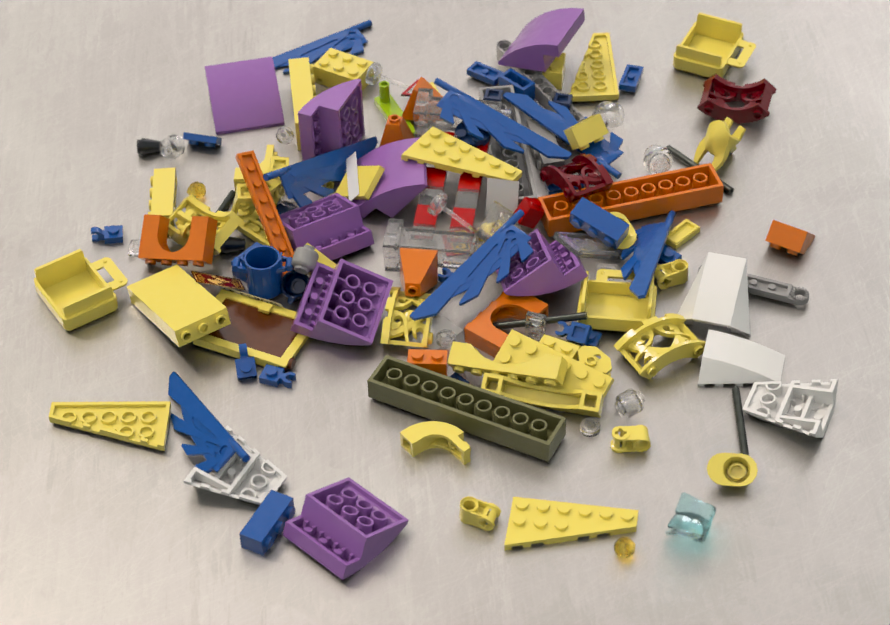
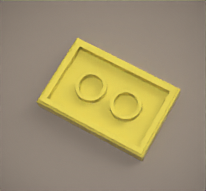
M357 166L359 195L353 200L370 199L385 170L382 166ZM346 172L335 193L349 200Z

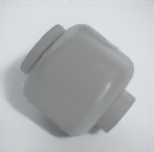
M304 245L295 249L291 264L296 272L301 274L313 272L319 258L318 253L314 251V247Z

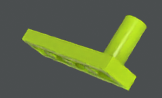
M381 81L379 83L380 96L374 98V104L386 120H388L389 115L393 114L402 117L403 111L390 94L389 82ZM405 120L414 137L417 138V130L409 120Z

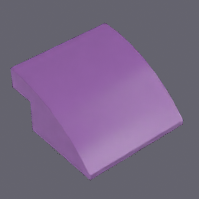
M562 8L535 17L525 25L498 64L546 72L555 57H559L584 23V9Z
M272 56L204 66L216 135L285 125Z
M361 79L347 81L325 90L312 98L298 112L302 161L359 142L364 137L365 127Z
M419 138L391 142L370 151L357 160V166L380 165L385 169L369 200H352L353 203L359 206L362 218H365L375 208L393 218L427 187L426 163L419 164L411 159H408V161L401 160V155Z
M338 193L316 200L301 208L298 207L279 214L294 252L296 248L303 247L308 242L332 261L374 244L371 230L363 225L359 206Z
M537 228L528 234L532 238L528 244L533 249V254L523 263L521 262L519 251L510 258L509 275L500 283L506 295L535 296L567 288L586 278L588 274L566 234L549 244Z
M340 259L335 269L317 262L309 277L290 330L307 337L331 343L372 345L393 280L343 259Z
M348 477L306 494L301 515L286 521L283 536L343 580L365 567L384 551L405 528L409 520Z

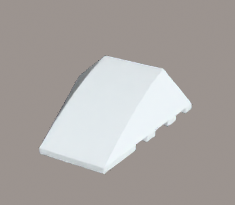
M708 252L677 313L686 319L685 324L693 325L694 321L728 327L731 328L733 333L750 336L746 258Z
M709 329L702 356L698 387H705V384L723 387V384L743 386V384L748 383L753 385L754 382L781 381L785 355L753 341Z
M830 379V382L812 380V383H800V380H794L790 384H782L781 381L754 382L742 410L746 414L782 428L823 438L835 409L838 379Z
M227 425L225 429L250 456V460L243 462L235 453L218 472L213 470L208 474L194 467L183 483L260 505L271 490L276 492L287 479V475L268 459L262 458L259 451L249 447L246 444V440L241 436L235 435L232 432L233 429Z

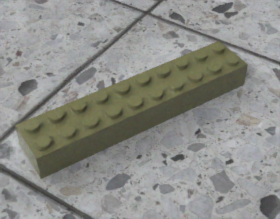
M388 355L383 358L367 380L368 397L434 421L454 425L464 432L548 462L566 435L565 417Z

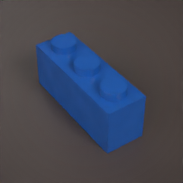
M584 197L580 199L570 213L569 222L575 228L584 230L590 237L599 239L607 247L617 249L628 235V223Z
M271 490L239 533L241 547L262 556L268 549H271L278 534L283 532L286 521L292 519L296 509L293 498Z

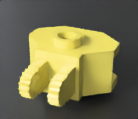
M583 345L578 349L579 362L611 377L612 366L610 357L594 346Z

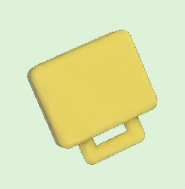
M698 13L697 21L692 25L681 44H678L673 55V67L707 78L715 74L723 78L730 66L736 68H743L755 50L756 44L743 40L744 34L741 23ZM743 48V51L739 55L738 59H735L740 49Z
M81 249L34 269V285L37 294L67 331H72L116 311L118 302L113 291L128 283L127 278L111 258L105 257L90 263L84 257ZM105 268L114 281L106 283L97 271Z
M599 269L596 280H589V271H586L588 276L581 282L577 313L587 312V319L578 320V323L590 325L595 330L628 332L631 329L635 331L642 326L643 321L655 316L657 286L654 285V276L646 298L638 299L630 292V282L607 281V278L623 279L621 270ZM634 271L627 278L633 281L635 278Z

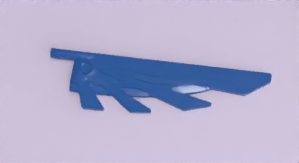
M367 20L272 57L274 68L276 70L280 67L289 66L288 59L309 57V64H313L330 48L342 52L351 49L350 54L354 56L364 52L362 44L368 41L359 30L372 26V22ZM289 68L285 69L283 74H290Z
M439 78L435 79V85L448 91L437 103V106L442 108L440 119L453 126L454 115L462 119L470 135L483 140L484 136L478 130L480 128L487 131L504 149L524 154V149L515 142L530 146L546 158L569 159L571 157V152Z
M511 92L503 94L504 99L570 145L564 130L578 122L567 107L548 101V105L555 111L553 112L542 108L528 95ZM613 132L610 133V142L605 139L597 143L592 141L589 143L590 147L581 151L579 148L576 149L581 154H591L596 157L597 164H602L607 172L616 179L621 177V173L610 166L613 161L624 153L619 149L623 139Z
M374 136L264 174L263 178L265 181L280 177L288 199L293 198L301 208L312 203V200L304 195L309 191L323 198L334 193V189L322 187V185L329 181L341 182L347 172L345 171L346 159L355 151L358 160L374 150L378 143L377 137Z
M519 209L410 314V318L416 321L436 316L451 298L467 291L459 302V306H462L479 297L488 276L497 269H499L496 283L505 279L510 272V258L518 251L521 262L523 263L533 254V249L528 244L532 238L514 226L524 216V211Z
M673 210L669 211L665 222L647 224L635 230L637 240L634 245L622 250V260L634 252L633 256L622 266L621 272L623 280H626L634 270L635 278L629 289L638 299L646 298L676 215Z
M173 371L169 376L168 395L181 406L184 419L182 420L171 413L170 416L174 430L191 436L195 445H181L186 455L189 457L204 456L207 460L196 464L195 467L208 474L213 470L218 472L235 453L243 462H248L250 456L181 377Z

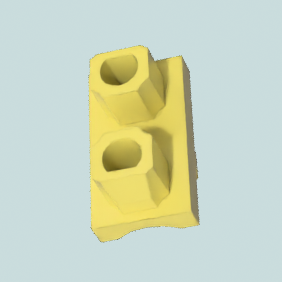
M191 209L186 212L181 210L177 212L178 220L176 226L181 230L180 236L182 238L190 235L192 216H196V213Z

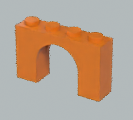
M144 214L138 258L145 260V264L156 265V262H161L162 265L172 266V263H177L179 266L193 264L196 267H204V264L212 265L217 220L208 216H192L187 243L180 250L171 252L167 245L170 219L161 215Z
M503 291L474 320L466 324L464 328L465 342L495 358L509 334L496 328L492 323L504 318L521 320L548 316L549 304L534 296L506 295Z

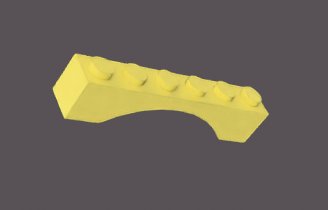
M454 341L452 342L447 364L457 373L464 374L466 371L476 376H482L485 372L503 375L515 380H525V382L530 384L542 382L550 387H555V385L563 386L568 362L562 356L542 354L524 363L502 364L483 357L469 343Z
M485 372L481 388L531 406L601 417L604 402L603 393L584 389L544 387L518 381L503 375Z

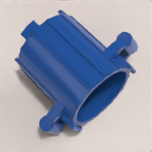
M256 246L248 250L246 254L242 252L241 257H234L232 270L246 274L247 288L250 295L269 300L282 294V272L292 271V257L283 256L282 252L279 254V251L271 246Z

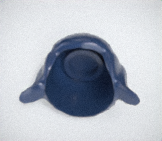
M294 267L292 271L287 272L283 276L281 281L282 293L288 297L289 304L302 299L309 280L307 274L296 272Z

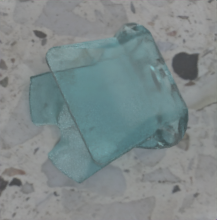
M682 493L675 510L677 514L674 515L668 524V528H673V530L665 531V534L677 535L703 543L709 533L716 513V507L687 493Z

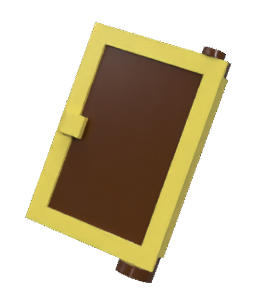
M221 289L215 298L227 307L231 324L194 340L193 344L240 359L238 344L246 343L248 357H254L255 364L263 367L266 364L281 367L285 371L286 369L293 370L296 363L294 358L309 338L290 330L297 312Z

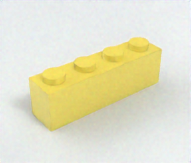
M154 169V175L150 177L151 187L153 188H150L151 200H149V210L151 211L148 212V215H161L169 218L176 210V169ZM175 219L170 223L173 227H175Z

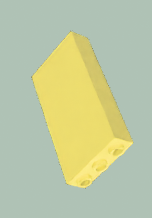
M177 264L127 286L131 303L178 347L231 324L227 307Z

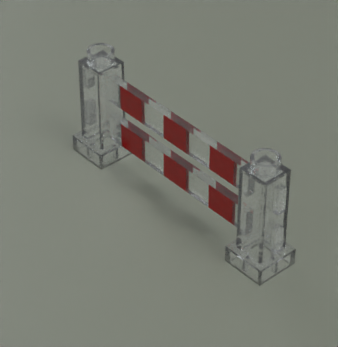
M418 89L413 111L415 138L423 136L432 126L455 137V128L462 122V119L453 115V126L440 119L442 108L438 107L437 103L443 97H433V89ZM478 100L512 119V109H503L502 102ZM490 141L485 146L483 144L477 146V149L488 154ZM426 163L427 187L420 192L413 227L405 228L404 219L389 218L383 242L385 271L400 272V248L438 250V267L458 269L486 242L477 241V233H472L483 176L476 178L466 172L460 175L449 231L436 230L448 171L435 168L434 165Z

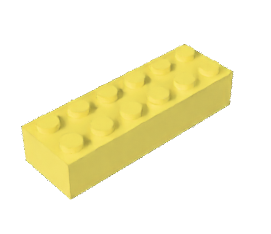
M309 57L288 59L298 150H301L298 112L312 98L317 96L313 64H309Z

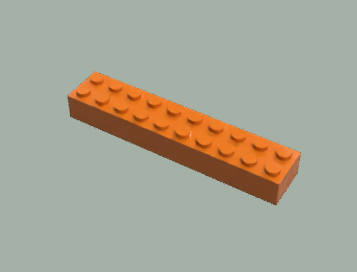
M708 163L613 182L609 190L584 198L609 213L619 212L624 214L631 221L669 213L671 210L680 211L720 203L723 199L724 185L712 164ZM563 192L538 197L545 211L541 222L548 237L582 230L575 228L569 222L570 213L580 199L570 203Z

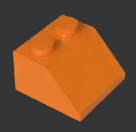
M773 220L765 241L769 242L772 248L780 250L783 247L788 249L787 253L797 256L798 253L805 254L815 239V235Z
M408 349L407 362L448 376L447 361L449 350Z

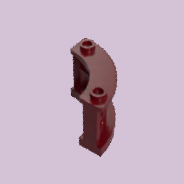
M715 74L704 82L703 94L697 109L717 120L725 121L726 117L734 121L733 123H751L769 116L770 101L777 89L765 78L755 83L737 86L734 82L727 81ZM740 101L746 105L742 108L729 107L726 103Z
M582 153L572 159V163L558 168L549 165L540 170L542 181L547 186L555 184L560 187L570 203L582 197L607 191L613 184V180L602 164L598 165L597 158L591 154L586 155ZM581 184L585 185V190L580 191ZM574 186L578 187L579 192L575 191Z

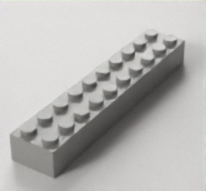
M513 85L479 88V101L483 103L487 88L504 90V94L506 92L515 93ZM502 99L500 106L485 104L521 124L518 108L506 99ZM491 136L488 150L489 155L522 170V177L518 180V206L524 197L538 199L526 145L515 142L524 149V154L504 149Z

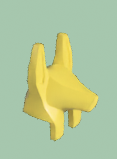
M726 117L725 121L716 120L711 122L706 136L696 149L693 161L698 164L704 155L709 152L714 155L712 166L717 172L727 160L729 153H733L737 149L736 145L741 141L746 129L739 125L733 135H731L730 128L734 122L732 119Z

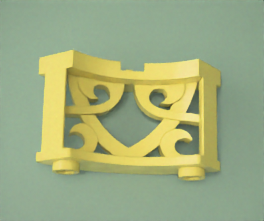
M271 157L270 166L266 173L289 166V157ZM280 177L266 181L275 206L280 200L283 189ZM246 183L237 184L231 211L233 210L243 221L250 216L259 220Z
M191 194L180 203L168 218L170 220L167 238L172 239L183 247L187 243L189 235L186 238H182L180 236L181 230L176 229L170 224L175 218L178 219L177 212L184 207L186 211L189 209L194 211L196 216H208L218 221L213 255L220 254V247L234 230L242 228L245 222L233 210L228 212L217 211L216 213L210 211L209 206L203 204Z
M392 287L390 297L387 298L385 311L388 312V317L385 316V319H383L380 343L429 348V344L433 343V333H431L433 317L416 321L411 320L407 323L406 316L400 310L407 309L412 304L418 307L431 294L424 293L420 297L405 296L404 291H401V287ZM412 331L415 339H417L416 333L422 332L423 338L421 343L410 342L408 332ZM402 335L405 337V341L391 340Z
M667 313L664 317L657 318L654 316L643 321L641 327L635 331L633 329L629 330L615 343L614 347L617 351L621 352L640 376L652 379L662 368L674 361L683 358H698V356L703 354L706 341L699 340L684 324L686 319L682 315ZM656 335L674 338L670 347H651ZM631 352L637 353L635 358L630 354ZM645 355L644 366L642 367L638 361Z

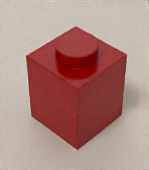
M524 197L514 211L515 214L519 209L523 210L525 214L518 220V224L533 229L545 214L542 203L536 198Z

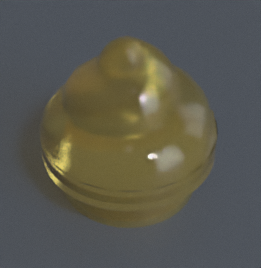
M198 181L193 182L188 187L187 193L189 195L192 194L197 199H201L206 194L205 185Z
M620 537L614 543V551L619 557L629 558L635 553V543L629 537Z

